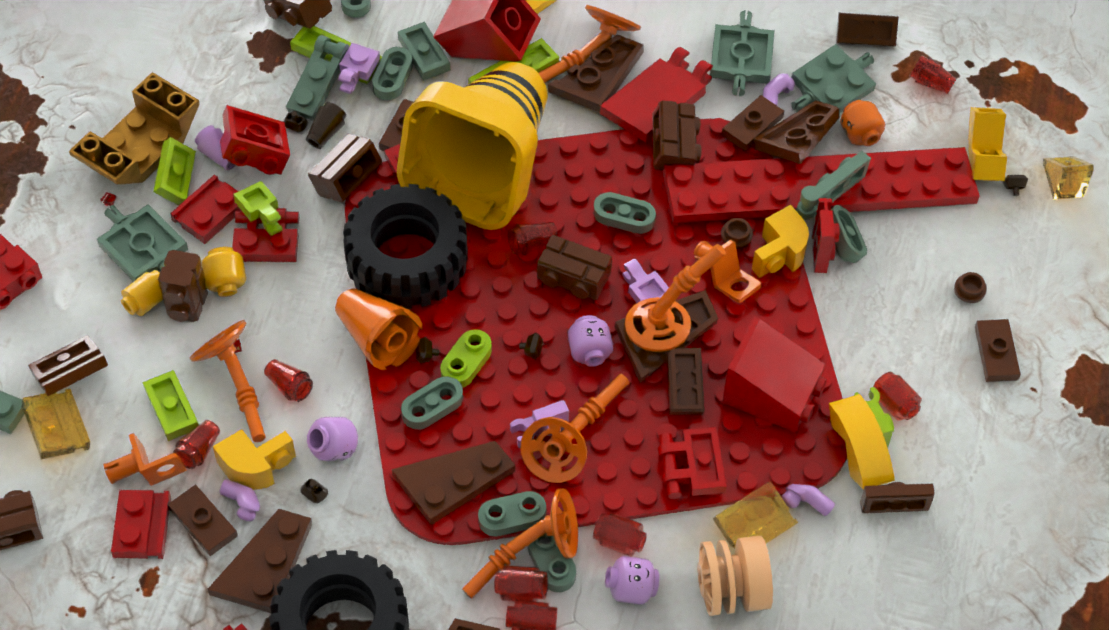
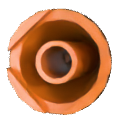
M355 288L343 292L338 297L335 306L336 314L367 360L374 367L380 370H387L385 366L391 364L397 367L413 354L420 342V338L417 337L418 328L422 329V322L413 311Z

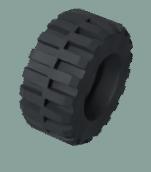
M400 184L391 185V189L385 191L383 188L373 192L371 198L366 196L358 202L359 209L356 207L352 209L348 215V222L344 225L343 244L347 272L350 279L354 281V285L358 290L406 309H412L413 305L419 304L421 307L431 305V300L433 299L440 301L447 296L448 289L453 291L460 283L459 278L464 276L467 268V227L465 220L462 219L461 211L456 205H452V200L444 194L438 196L437 190L429 187L420 189L418 184H409V187H400ZM403 234L422 236L434 244L426 253L408 259L393 258L378 249L388 239Z
M337 550L326 551L327 556L318 558L315 554L306 558L307 564L303 567L296 564L289 570L290 579H281L276 587L278 595L272 597L270 604L272 613L269 616L271 630H307L306 626L309 619L320 607L338 600L355 601L367 607L374 615V620L368 630H409L407 601L399 579H393V571L385 564L378 567L376 558L368 554L364 558L358 557V551L346 550V555H337Z

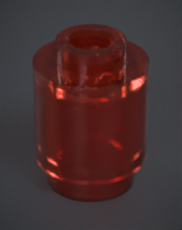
M887 372L874 383L873 387L880 394L879 402L896 420H910L920 411L921 396L900 375Z
M602 513L595 525L593 539L599 541V544L603 547L632 557L635 552L640 553L647 539V533L643 532L644 526L641 523L614 513L610 515Z
M503 566L501 573L497 572L495 575V593L500 594L502 601L536 603L538 599L544 600L548 592L547 572L539 571L538 567Z
M515 599L514 606L507 607L505 627L512 628V630H556L558 607H549V603Z

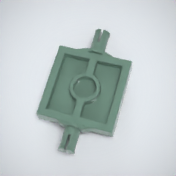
M746 10L740 12V22L737 25L715 24L711 60L713 68L710 70V76L712 78L734 80L732 93L737 96L738 87H740L739 96L745 94L746 82L768 84L771 77L775 30L759 29L751 26L752 13L748 11L747 19H745Z
M835 44L794 71L791 78L794 79L795 85L801 90L803 96L791 103L793 110L796 109L795 112H798L817 100L837 106L839 114L842 113L849 103L861 100L874 91L876 83L863 70L874 63L873 56L866 52L858 59L853 60Z
M149 204L137 212L126 216L114 205H111L110 209L107 208L104 212L105 216L114 225L109 231L97 238L98 245L133 282L145 272L161 271L162 267H165L164 261L168 251L186 252L188 250L187 242Z

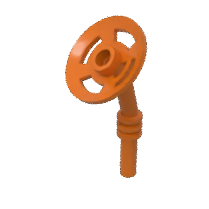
M586 5V11L601 23L599 28L601 32L579 51L574 50L568 53L567 56H562L561 61L538 73L545 83L566 71L568 72V69L575 64L580 66L591 57L593 51L609 41L612 35L615 36L617 31H639L641 26L608 11Z
M716 244L692 266H686L684 270L674 276L673 283L661 298L656 297L642 300L628 311L625 319V330L627 336L635 345L647 351L665 352L679 347L686 341L691 331V319L686 309L675 301L682 292L686 293L690 288L694 287L700 281V276L726 254L724 248ZM676 309L679 312L683 325L675 322V317L671 310ZM634 318H642V325L645 328L642 335L635 329ZM672 333L675 334V336L669 339L653 340L654 337H665Z
M241 320L201 346L190 356V360L192 362L202 361L217 356L220 361H225L237 389L235 396L240 411L245 414L252 440L254 442H261L266 436L257 410L259 407L257 395L255 394V389L247 381L238 357L235 354L237 349L233 345L247 324L245 320Z
M619 374L597 397H591L583 407H580L578 409L579 414L570 423L555 417H545L533 422L525 430L520 445L521 455L528 469L540 479L553 483L566 482L576 477L583 469L587 459V447L580 431L588 423L593 424L595 419H598L600 414L605 412L604 407L629 384V380L623 374ZM548 425L549 428L544 430L537 440L532 439L534 433L539 428ZM552 434V437L547 442L543 441L546 435ZM575 438L578 444H572L571 440ZM540 451L543 458L551 463L550 468L546 469L538 463L533 452ZM566 451L570 453L566 459L560 460ZM574 456L578 457L576 464L572 468L562 471V467L568 465Z
M566 489L556 490L551 504L550 515H546L544 519L534 524L506 545L501 544L499 546L501 550L496 549L494 551L495 556L490 555L488 557L490 561L462 588L463 592L472 599L498 571L503 572L505 570L504 565L509 566L511 564L510 559L513 561L516 559L515 554L544 534L553 536L556 546L564 558H573L578 547V523L575 507L569 492ZM559 501L561 502V504H562V506H563V509H564L563 512H562V510L558 507V502H559Z

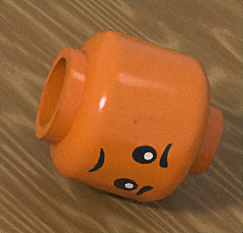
M856 100L849 103L844 108L840 119L841 126L850 142L858 146H871L877 143L886 126L876 105L870 101Z

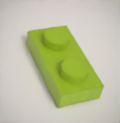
M172 137L165 140L162 146L153 192L178 206L184 202L188 195L196 151Z
M174 370L142 382L168 441L200 429Z

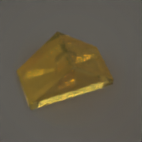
M1074 156L1043 158V166L1053 199L1084 197L1094 171L1093 164Z

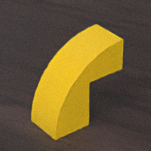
M970 107L968 151L974 180L1005 181L1007 156L1002 151L1006 114L1002 109Z
M858 394L829 403L832 428L845 440L850 477L863 490L865 486H877L895 481L885 438L875 415L864 398Z

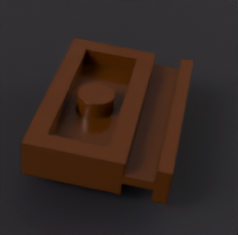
M86 335L29 364L28 367L46 395L50 396L108 366V363L96 344Z

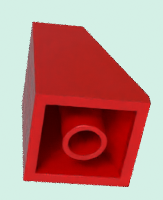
M452 0L433 37L451 57L518 62L521 61L541 18L526 0Z
M753 317L727 369L722 403L797 433L801 422L807 424L815 406L811 404L813 397L817 396L820 398L827 382V379L822 377L825 364L763 320Z

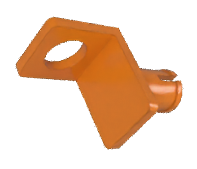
M729 240L722 245L726 254L710 267L715 289L737 303H741L761 288V282L740 269L736 244L734 241ZM706 241L700 242L694 249V258L699 260L713 246ZM742 281L749 284L743 291L731 289V286L736 282Z
M134 433L129 435L133 448L131 453L103 464L105 473L112 484L140 472L152 486L187 470L177 453H172L149 463L145 448ZM164 465H174L173 468L167 471H157L160 467Z

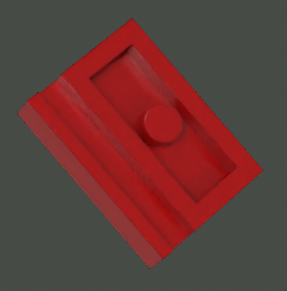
M214 174L170 213L172 221L181 224L184 230L203 244H206L235 218V211H242L234 200V193L238 191L228 183L221 182L218 176Z
M819 198L811 234V238L814 239L812 245L814 273H827L829 261L835 260V242H839L840 229L839 223H834L833 210H831L832 198Z
M119 490L111 547L113 558L148 559V556H158V559H164L169 519L168 504L171 502L169 491L154 493V490Z

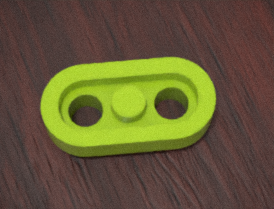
M469 330L462 334L441 363V377L448 376L457 379L461 383L462 388L469 385L491 355L492 344L489 335L481 330ZM472 342H478V343H480V344L474 346V345H471L470 343H472ZM455 365L462 366V368L458 370H455L452 367Z

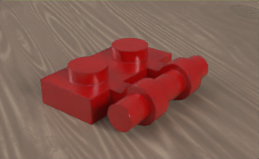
M287 208L276 209L281 216V219L277 222L282 227V231L271 236L266 229H258L259 224H263L260 218L250 221L242 211H235V223L247 224V228H234L233 251L240 253L244 262H297L298 229H287V224H299V212L287 211Z
M717 427L683 429V442H673L671 433L659 435L660 446H658L657 450L659 460L663 461L664 473L661 476L663 486L667 488L668 498H680L682 496L680 488L682 484H690L692 496L726 493L727 484ZM678 457L686 458V469H677L676 459Z

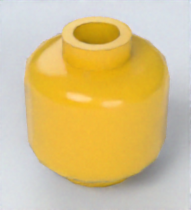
M232 247L211 249L208 251V256L202 260L201 266L204 272L206 288L210 291L218 292V296H232L237 293L238 288L245 284L247 277L243 257L240 253L233 251Z

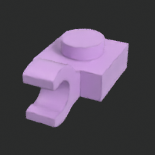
M351 43L339 64L341 73L338 81L343 82L339 88L340 91L351 94L359 78L368 81L380 60V52Z
M632 259L624 264V268L627 271L623 272L622 276L630 284L628 293L636 303L648 298H661L669 288L656 271L647 275L636 259Z
M561 400L532 411L531 417L512 421L510 423L511 433H516L517 431L525 432L533 422L545 417L560 418L569 422L568 407L565 401ZM548 425L539 428L534 433L532 439H534L535 435L538 438L544 430L549 428ZM522 436L517 437L518 448H520Z

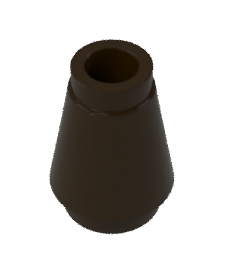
M326 102L324 106H320L306 141L311 146L321 149L345 125L346 113L344 110L331 102Z

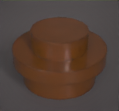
M733 218L723 225L721 239L724 243L732 240L736 244V249L748 246L752 241L753 230L746 220Z
M967 272L956 280L954 292L960 300L966 303H977L985 297L987 286L981 275Z

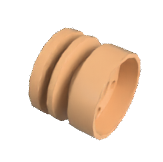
M762 535L738 538L734 555H731L725 540L717 542L716 553L711 541L700 543L699 562L697 565L698 582L709 616L720 615L722 603L727 614L734 613L736 597H740L746 612L771 609L773 603L772 573L767 546Z

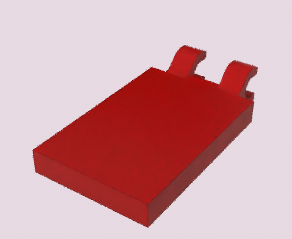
M678 47L673 51L667 62L659 58L600 105V115L647 143L653 138L652 113L658 103L662 100L673 101L677 104H694L706 94V85L712 80V76L708 75L707 72L713 68V65L701 60L695 66L693 72H689L686 70L689 67V63L684 59L690 52L682 47Z

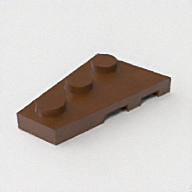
M815 100L755 137V150L801 164L840 118L839 108Z
M706 290L675 301L686 309L691 319L690 334L686 341L677 347L686 348L717 324L719 318ZM676 309L671 310L674 314L675 322L683 325L679 312ZM626 318L616 321L614 327L641 383L667 363L666 351H647L635 345L626 334ZM634 318L635 329L642 335L645 331L642 325V318ZM672 333L665 337H654L653 340L669 339L675 336V334Z
M493 441L392 469V476L430 525L514 473L515 464L497 442Z
M278 509L207 589L209 595L271 613L270 604L272 597L278 595L276 587L281 579H290L289 570L296 565L311 529L312 519Z

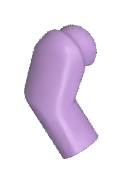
M778 74L764 86L763 97L777 105L778 94L781 91L789 93L790 90L794 89V79L790 78L788 74Z
M228 479L223 481L220 495L237 501L240 506L237 516L240 519L246 521L254 520L256 511L260 510V504L255 491L252 488Z
M791 484L785 488L786 492L782 495V502L788 507L796 508L800 501L807 502L823 516L828 515L835 506L832 500L816 487L810 485Z

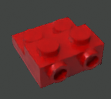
M226 105L222 114L224 134L220 140L222 158L237 166L248 165L255 167L268 175L275 173L281 175L290 157L285 122Z
M0 234V309H4L25 290L33 288L43 277L38 263L19 245L14 247Z

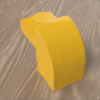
M789 205L765 219L762 238L768 244L754 252L752 270L759 278L769 272H777L784 264L794 272L803 263L809 230L805 220Z
M242 429L213 446L216 462L229 480L253 490L267 488L275 484L272 471L284 468L296 457L293 440L286 430L257 448Z

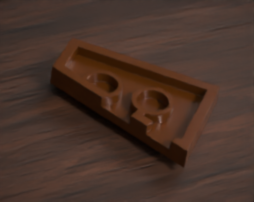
M617 34L593 51L591 58L580 66L575 64L568 69V74L559 81L555 79L548 84V92L600 113V105L617 92L644 53V44Z

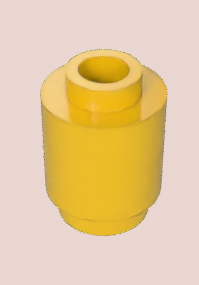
M153 270L150 273L145 272L121 291L123 297L121 304L131 315L136 313L139 316H143L163 300L158 282L160 272L157 270Z

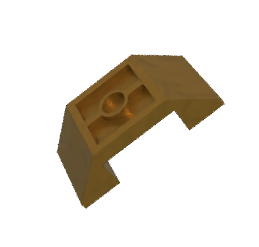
M153 72L132 91L136 107L110 132L101 138L89 131L69 150V154L117 185L143 183L158 168L165 140L172 137L182 144L184 143L200 105L198 99Z

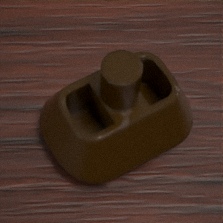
M296 111L289 112L283 121L286 128L296 132L303 131L308 125L307 119L297 115Z
M1007 175L1003 183L1006 189H1013V196H1019V189L1026 187L1028 178L1025 175Z
M534 333L528 336L526 343H520L519 348L524 349L528 357L536 360L541 354L543 339L538 333Z
M426 337L420 339L416 348V359L420 364L429 362L432 355H439V350L432 349V342Z
M308 479L302 485L301 493L313 503H320L327 497L328 489L317 480Z

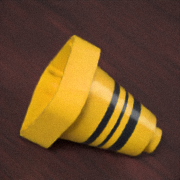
M509 62L498 66L465 87L449 82H435L427 86L407 109L404 116L397 164V178L400 186L409 187V184H418L420 189L429 187L437 190L438 196L444 194L452 200V205H456L462 213V219L465 222L477 227L495 230L507 225L528 194L538 143L537 132L548 98L546 85L539 73L530 66Z

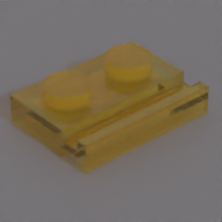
M65 389V393H54L50 396H47L45 393L22 399V408L41 459L74 453L76 449L81 448L84 451L89 450L90 439L71 389Z
M771 481L713 518V521L731 548L733 547L734 549L738 538L762 535L767 544L798 523L796 518L793 519L789 513L790 509Z

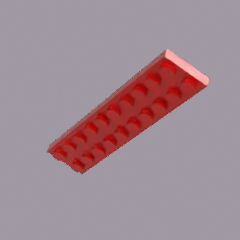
M965 147L866 153L871 157L865 177L832 202L831 208L839 205L846 208L849 212L977 204L980 195L976 182L973 179ZM856 154L808 156L801 164L782 158L695 163L694 165H664L663 178L672 222L685 223L730 220L733 218L769 217L789 205L796 210L804 187L816 186L823 175L826 173L832 174L838 169V166L845 158H852Z

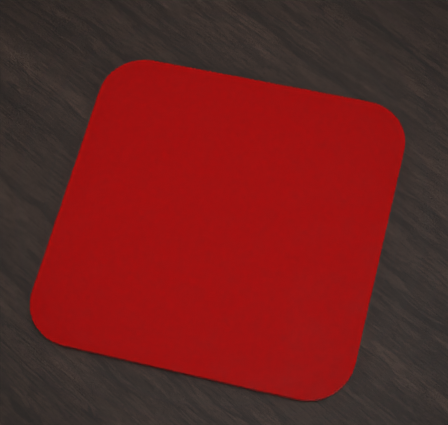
M722 118L700 119V131L696 136V144L701 145V158L698 163L773 159V156L755 150L754 144L747 151H743L723 137L722 129L730 121ZM625 129L538 140L527 197L509 223L500 229L488 230L465 222L467 227L468 261L466 262L467 268L464 276L459 278L460 283L453 291L448 289L447 296L440 301L433 299L431 300V305L421 307L420 304L413 305L412 309H409L419 316L422 322V329L418 328L417 337L429 339L432 342V349L439 350V355H432L429 362L420 364L416 359L415 349L413 354L404 363L397 367L392 364L385 366L387 370H380L374 367L366 358L386 497L395 518L409 532L428 542L442 545H463L517 537L526 531H518L502 536H490L480 529L478 523V512L483 503L526 491L540 494L546 502V515H550L551 504L556 490L566 489L575 507L578 527L782 497L786 492L785 488L791 484L810 485L817 489L824 486L837 476L847 460L845 440L832 428L829 403L843 398L804 263L794 272L784 264L777 272H769L759 278L752 270L754 252L768 244L762 238L764 223L767 217L744 219L752 228L753 237L748 246L736 249L739 266L742 271L759 280L761 288L743 302L737 303L714 288L711 269L709 268L700 276V281L694 287L690 288L686 293L682 292L677 298L679 300L706 290L719 319L717 324L686 347L701 348L705 412L703 415H670L667 363L640 383L614 327L615 322L626 318L628 311L636 304L635 300L628 293L630 284L622 276V273L627 271L624 268V264L632 259H636L647 275L656 271L667 286L670 287L674 276L678 275L686 266H692L698 261L694 258V249L700 242L706 241L713 247L716 244L721 246L725 244L721 239V230L723 225L729 220L672 222L663 170H655L653 168V138L646 143ZM383 161L346 199V223L352 209L355 207L359 209L358 202L364 197L368 196L371 198L374 191L381 188L385 191L391 189V185L399 184L387 161ZM607 192L646 201L655 208V225L650 231L638 234L601 224L595 219L593 214L594 201L600 194ZM403 234L388 239L378 249L390 257L408 259L426 253L434 244L422 236ZM552 235L612 256L611 274L598 300L591 298L580 299L574 296L570 290L559 286L556 288L548 287L537 278L538 260L544 249H546V245ZM742 281L736 282L731 286V289L743 291L749 284ZM582 316H596L604 320L610 329L613 352L598 366L581 364L575 361L571 355L568 330L575 320ZM753 317L763 320L825 364L822 377L826 378L827 382L820 398L817 396L813 397L811 404L815 406L807 424L801 422L797 433L722 403L727 369ZM469 330H481L487 333L492 344L491 355L472 382L463 387L462 404L456 410L427 428L413 429L408 427L402 419L401 406L403 401L411 394L441 377V363L462 334ZM534 333H538L543 339L541 354L536 360L528 357L524 349L519 348V344L526 343L528 336ZM472 342V343H470V344L476 346V345H479L480 343H478V342ZM455 365L452 368L458 370L461 369L462 366ZM619 374H623L629 380V384L604 407L605 412L600 414V417L595 419L593 424L588 423L580 431L587 447V459L581 472L573 479L562 483L548 482L534 475L524 463L521 449L517 446V437L523 436L524 431L511 433L510 423L516 419L531 417L532 411L564 400L568 407L570 423L579 414L578 409L580 407H583L591 397H597ZM445 395L441 398L443 400H449L452 397L449 395ZM417 412L414 414V416L416 417L424 415L421 412ZM717 427L727 484L726 493L692 496L690 484H682L680 486L682 496L677 499L668 498L667 488L663 486L661 476L664 473L663 461L659 460L658 457L659 435L671 433L673 442H683V429ZM546 435L543 441L547 442L552 436ZM575 438L571 440L572 444H578ZM493 441L497 442L515 464L514 473L430 525L392 476V469ZM540 451L533 452L538 463L549 469L551 463L543 458ZM566 451L560 460L566 459L570 453ZM574 456L568 465L562 467V471L572 468L576 464L578 457ZM678 457L676 459L677 469H686V458ZM559 501V502H558V507H559V508L562 510V512H563V511H564L563 506H562L561 502ZM526 504L523 507L530 510L535 506L533 504ZM492 512L490 516L496 518L501 516V513Z

